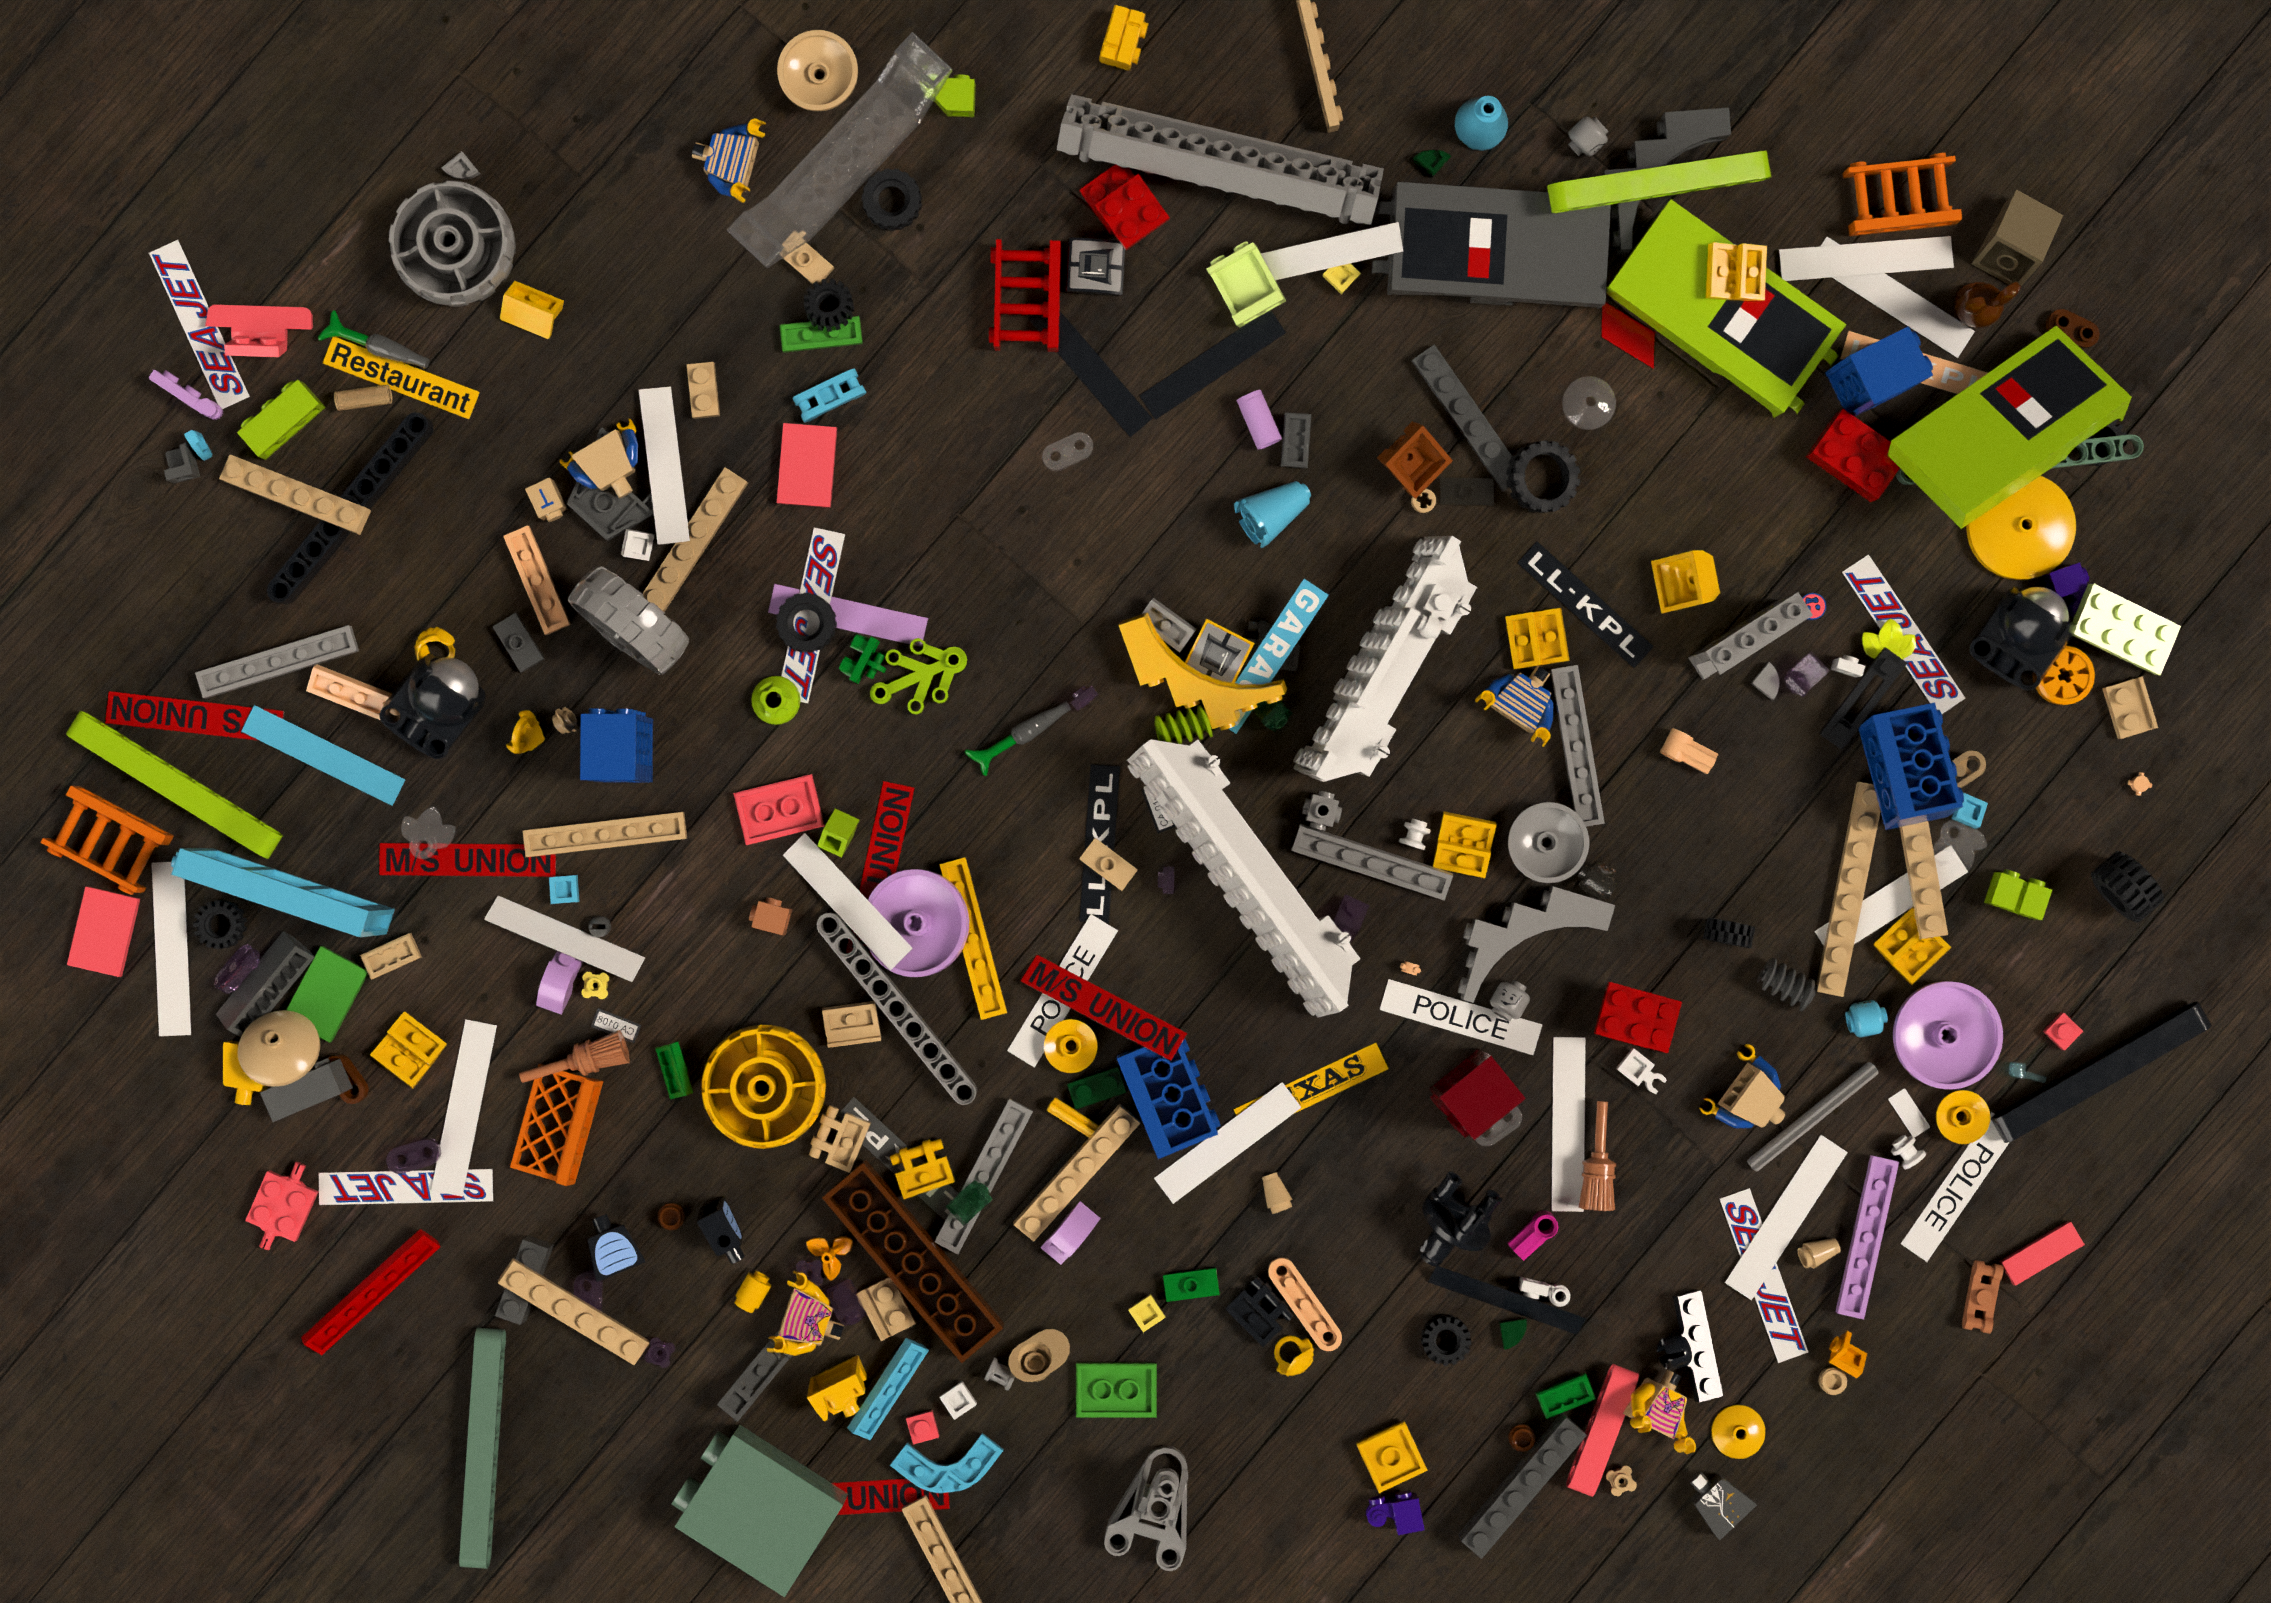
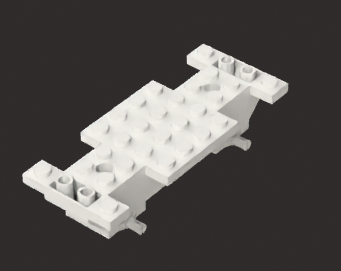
M1453 536L1424 537V539H1420L1413 549L1415 555L1412 558L1414 562L1406 573L1408 579L1404 586L1400 585L1395 591L1392 598L1395 601L1392 607L1385 606L1384 609L1381 608L1373 619L1375 625L1370 633L1367 632L1360 642L1362 647L1357 656L1354 655L1347 665L1348 673L1334 687L1333 692L1336 694L1333 700L1337 701V703H1333L1326 713L1328 719L1323 727L1320 726L1316 730L1312 739L1315 741L1313 746L1306 745L1304 749L1301 748L1294 758L1296 764L1293 769L1323 782L1353 773L1370 777L1379 760L1388 757L1386 753L1390 754V750L1387 746L1396 731L1395 728L1388 725V722L1435 641L1432 637L1428 639L1420 635V631L1416 630L1421 616H1428L1430 612L1422 609L1433 585L1437 584L1460 596L1449 620L1445 621L1438 618L1439 623L1443 624L1439 634H1451L1461 616L1468 615V611H1471L1469 601L1477 587L1468 582L1459 547L1460 540Z

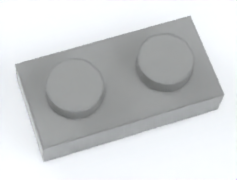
M1155 598L1149 602L1142 614L1148 612L1160 637L1179 652H1181L1196 631V628Z

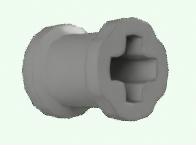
M994 1357L984 1380L997 1382L1003 1385L1005 1390L1009 1391L1015 1376L1011 1373L1009 1367L999 1363L998 1359Z

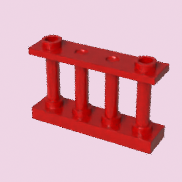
M996 239V247H991V263H995L994 327H989V343H994V350L1000 351V341H1035L1047 344L1048 352H1059L1061 241L1050 240V248H1045L1044 251L1002 250V240ZM1002 261L1044 262V264H1049V275H1044V277H1002ZM1002 287L1044 288V291H1049L1048 302L1043 301V304L1001 303ZM1001 314L1043 315V318H1048V328H1043V331L1001 330Z

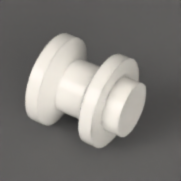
M1412 818L1411 823L1405 822L1404 826L1408 829L1406 838H1400L1399 843L1425 850V846L1421 843L1423 835L1430 834L1431 830L1426 828V822Z
M1902 1135L1892 1143L1894 1147L1891 1153L1893 1155H1901L1904 1159L1901 1166L1904 1169L1911 1168L1926 1156L1924 1150L1917 1151L1913 1146L1916 1141L1913 1136L1907 1137Z

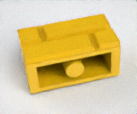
M1114 5L1099 56L1101 63L1116 66L1127 71L1131 70L1132 63H1138L1141 49L1137 48L1140 38L1145 39L1149 23L1145 22L1144 13Z

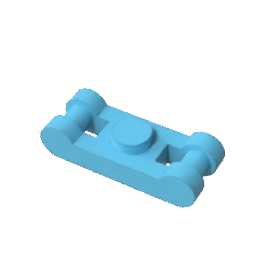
M850 369L792 398L795 405L799 406L802 411L801 418L804 423L866 394L864 386H860L857 380L858 374L856 369ZM847 383L850 390L843 393L840 385ZM815 397L819 405L811 408L809 400Z

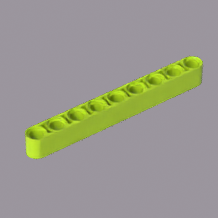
M1758 151L1550 184L1547 186L1551 212L1561 213L1759 182L1770 179L1771 172L1767 151Z
M79 711L66 732V735L266 859L270 858L283 837L274 828L86 712Z

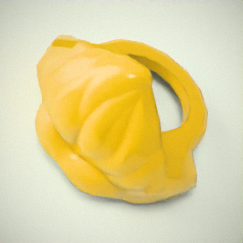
M430 627L420 633L414 646L418 661L430 653L426 643L439 641L446 645L449 649V656L446 658H454L455 648L453 644L455 640L451 634L439 627Z
M523 710L519 712L520 719L514 728L512 740L506 744L508 750L514 754L532 751L545 740L539 722L531 711Z
M1289 1335L1277 1342L1274 1349L1275 1359L1279 1363L1276 1369L1277 1372L1286 1376H1294L1305 1372L1311 1366L1314 1349L1309 1338L1301 1340L1296 1336ZM1289 1341L1295 1342L1302 1354L1295 1357L1291 1364L1282 1360L1280 1356L1281 1346Z

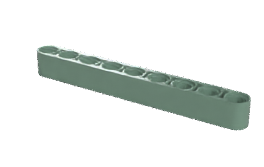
M2131 434L2086 439L2075 447L2079 451V457L2076 461L2071 460L2067 456L2066 459L2051 469L2130 460L2141 455L2144 444L2140 437ZM2126 440L2132 442L2134 446V451L2131 455L2123 451V443ZM2098 443L2106 447L2107 452L2103 458L2098 457L2095 453V447ZM1901 468L1896 473L1900 483L1904 485L1916 484L1913 480L1907 479L1904 476V471Z
M477 1327L475 1332L459 1556L460 1567L488 1569L491 1560L506 1345L505 1329Z

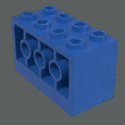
M1908 326L1849 355L1825 372L1844 410L1855 417L1908 391L1933 376L1932 363L1926 355H1923L1919 347L1921 342L1915 331H1911Z
M1935 703L1872 715L1858 728L1885 830L1945 818L1963 807V791L1957 786L1955 778L1957 776L1956 765L1950 760L1948 753L1950 743L1948 737L1943 734L1941 727L1943 724L1942 714L1939 709L1937 710Z
M589 709V714H581L580 780L653 783V718L646 717L645 712L633 709H616V712L605 709Z
M1185 1038L1171 1061L1142 1045L1117 1055V1061L1158 1159L1218 1135L1217 1127L1221 1126L1215 1110L1209 1111L1206 1104L1210 1101V1097L1205 1085H1198L1196 1077H1199L1200 1073L1194 1059L1189 1061L1186 1052L1190 1051ZM1160 1061L1164 1064H1169L1165 1073L1156 1071L1154 1068L1158 1067L1157 1063ZM1173 1086L1174 1089L1178 1088L1180 1090L1176 1093L1177 1097L1172 1098L1165 1095L1168 1092V1087ZM1182 1111L1184 1114L1188 1113L1190 1115L1184 1123L1181 1120L1176 1121L1175 1119L1178 1117V1113Z

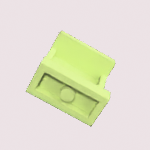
M1247 241L1236 246L1233 249L1235 253L1225 258L1224 255H1221L1210 262L1211 266L1207 268L1238 327L1246 325L1286 302L1258 247L1253 242L1248 244Z

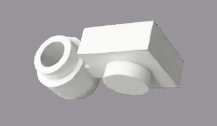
M1434 584L1422 609L1430 612L1428 616L1422 615L1416 626V630L1420 631L1419 634L1428 639L1431 637L1436 639L1443 627V624L1439 623L1438 618L1448 621L1460 596Z
M1519 1278L1518 1288L1524 1291L1523 1295L1526 1297L1539 1299L1540 1295L1548 1296L1550 1302L1558 1307L1565 1306L1570 1300V1291L1563 1284L1551 1285L1529 1278ZM1562 1291L1563 1296L1560 1299H1556V1293Z

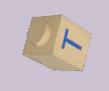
M547 478L525 489L538 518L543 521H555L563 516L562 512L568 510L555 481L551 478Z

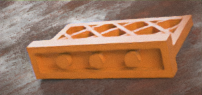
M560 1071L553 1074L558 1084L546 1090L542 1083L543 1077L534 1079L510 1168L568 1186L574 1185L576 1182L603 1081L567 1071ZM571 1080L581 1082L579 1093L573 1097H570L564 1085ZM560 1087L566 1101L555 1107L549 1093ZM544 1097L550 1110L539 1116L535 1109V1104L538 1099ZM569 1104L573 1112L572 1118L563 1123L557 1110ZM553 1113L559 1127L547 1132L541 1119ZM537 1122L543 1136L532 1142L528 1135L529 1126ZM561 1130L566 1140L562 1147L556 1149L550 1136ZM545 1139L552 1152L540 1158L534 1145ZM530 1149L536 1162L529 1166L519 1163L522 1152ZM552 1156L555 1157L558 1163L556 1174L549 1173L543 1164L545 1160Z

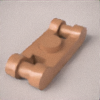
M1974 1261L1962 1318L1963 1329L1972 1330L1977 1328L1983 1333L1990 1334L1992 1332L1999 1284L2003 1276V1265L1993 1264L1990 1266L1985 1265L1984 1261ZM1983 1275L1990 1276L1988 1283L1981 1282ZM1975 1310L1983 1311L1982 1318L1975 1317Z

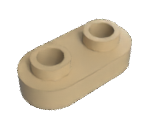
M1967 751L1952 760L1956 765L1957 776L1955 778L1957 786L1960 788L1981 776L1986 769L1985 758L1977 751ZM1971 760L1978 763L1977 768L1974 770H1970L1967 767L1968 762Z

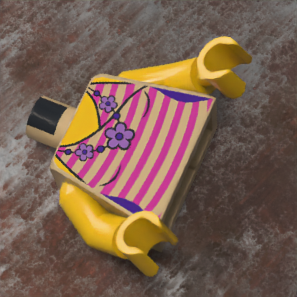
M794 1270L793 1273L797 1275V1281L795 1283L787 1281V1284L795 1288L791 1293L778 1335L769 1336V1339L775 1341L774 1348H767L768 1352H780L793 1356L812 1352L816 1346L822 1344L824 1336L839 1340L844 1328L843 1324L830 1320L833 1308L829 1306V1299L821 1289L808 1280L804 1273Z
M1666 1369L1660 1384L1649 1378L1644 1379L1641 1386L1632 1392L1631 1401L1623 1414L1632 1418L1630 1425L1634 1429L1638 1428L1639 1433L1649 1432L1652 1428L1672 1439L1678 1438L1674 1443V1449L1679 1453L1690 1454L1695 1452L1696 1444L1692 1438L1685 1437L1688 1434L1684 1421V1409L1687 1398L1675 1392L1681 1376Z

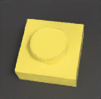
M1350 263L1328 268L1323 277L1342 295L1361 273Z
M1151 1294L1128 1308V1311L1142 1332H1145L1165 1318L1164 1313Z

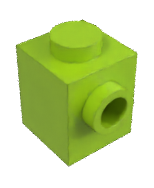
M835 809L822 831L817 847L842 858L855 834L859 819Z

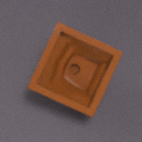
M1412 421L1403 430L1405 435H1400L1399 439L1389 449H1385L1377 459L1401 483L1406 492L1416 499L1453 460L1423 425Z

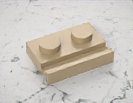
M2143 677L2102 688L2118 739L2158 728Z
M875 1001L825 1007L822 1009L828 1048L881 1041L882 1037Z
M889 1277L857 1292L880 1341L916 1324L901 1291Z

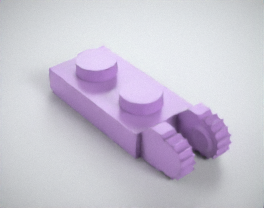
M153 370L149 376L151 381L212 420L222 417L223 410L217 403L208 398L200 399L201 393L189 385L183 388L177 384L179 378L167 370L163 374Z

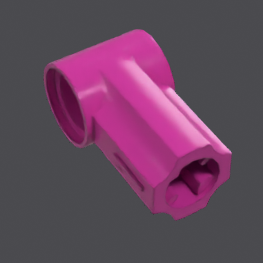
M1539 1211L1508 1242V1245L1524 1261L1547 1239L1556 1235L1559 1228L1558 1222L1549 1211ZM1547 1218L1552 1221L1550 1229L1543 1231L1538 1228V1224L1542 1219Z

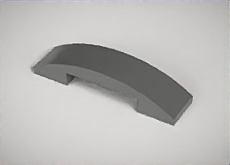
M770 1339L717 1404L737 1422L792 1357V1355L780 1352H768L767 1348H774L775 1346L773 1339Z

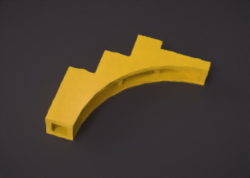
M1148 612L1123 620L1119 624L1140 686L1147 683L1149 687L1163 683V678L1166 677L1176 707L1184 705L1185 709L1200 704L1199 700L1202 699L1212 729L1220 727V730H1226L1236 725L1235 722L1240 717L1239 709L1242 712H1247L1257 708V703L1267 701V704L1280 701L1283 699L1282 695L1287 691L1284 679L1265 684H1238L1221 681L1199 672L1182 661L1169 649L1157 633Z

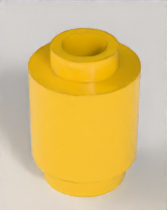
M755 1271L754 1274L748 1273L735 1295L737 1298L734 1303L749 1313L759 1309L771 1288V1284L768 1282L769 1277L759 1271Z

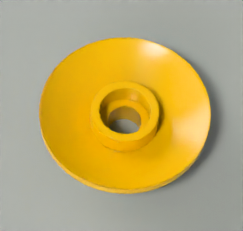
M1067 1019L1056 1023L1048 1031L1044 1040V1052L1047 1060L1054 1068L1065 1073H1076L1086 1069L1093 1062L1097 1054L1098 1044L1093 1030L1079 1020ZM1072 1040L1076 1043L1074 1050L1067 1049L1066 1043Z
M1958 1090L1946 1095L1941 1100L1936 1111V1123L1942 1135L1948 1140L1958 1144H1969L1979 1140L1986 1133L1990 1124V1111L1984 1099L1978 1094L1967 1090ZM1960 1111L1965 1115L1962 1121H1958L1956 1118L1957 1113Z
M1731 1405L1721 1410L1715 1417L1711 1429L1712 1439L1715 1446L1724 1455L1734 1459L1747 1458L1761 1448L1765 1439V1425L1761 1416L1752 1408L1745 1405ZM1739 1429L1745 1431V1435L1742 1438L1736 1437V1432Z

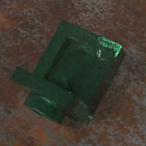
M1281 700L1271 704L1263 701L1257 703V708L1253 709L1255 714L1262 720L1263 725L1273 732L1282 728L1293 714Z
M974 1180L945 1207L964 1226L993 1199L988 1188Z

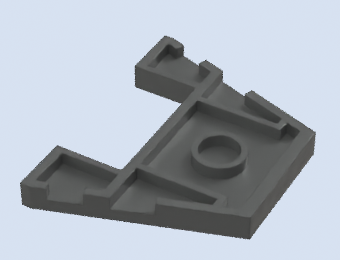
M601 428L597 434L596 441L607 435L608 432ZM576 482L567 502L569 507L607 541L654 515L651 493L643 502L632 492L619 499L612 486L602 491L599 488L590 489Z

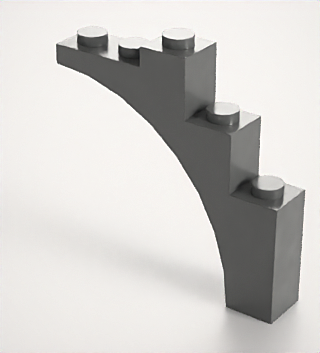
M1729 108L1665 112L1660 121H1657V135L1662 137V139L1635 141L1631 146V150H1627V163L1632 168L1604 170L1602 175L1665 166L1668 162L1688 150L1704 144L1727 140L1731 135ZM1640 200L1611 205L1610 219L1611 221L1615 220V231H1612V246L1617 247V255L1628 254L1632 249L1633 224Z

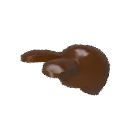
M1975 282L1966 284L1956 292L1954 308L1957 317L1964 325L1972 328L1988 327L1998 321L2004 311V305L2018 294L2021 285L2018 282H2014L2000 291L1990 283Z

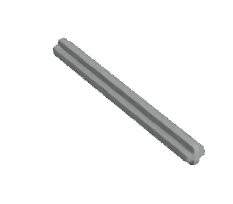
M1870 1062L1862 1066L1747 1160L1749 1166L1756 1172L1762 1169L1878 1075L1877 1068Z

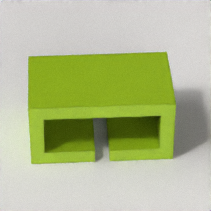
M2004 869L2003 873L1994 872L1984 903L2033 920H2043L2052 893L2051 889L2044 887L2045 882L2034 878H2029V881L2026 882L2019 879V873Z

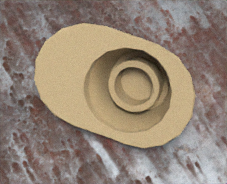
M1046 1329L1038 1332L1012 1350L1008 1363L1011 1373L1017 1379L1024 1382L1044 1380L1050 1373L1066 1362L1070 1352L1069 1341L1062 1332L1055 1329Z

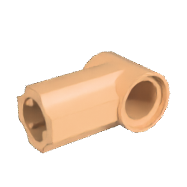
M1674 728L1671 729L1660 750V753L1679 763L1684 762L1705 774H1708L1712 769L1718 753L1693 741L1691 736Z

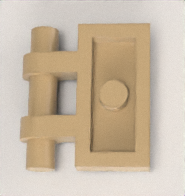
M829 1105L826 1114L821 1116V1126L817 1136L812 1138L810 1143L812 1148L809 1155L819 1159L821 1151H826L829 1154L825 1163L850 1173L871 1122L848 1112L845 1113L843 1121H839L836 1119L839 1109ZM831 1128L838 1130L833 1144L826 1141Z

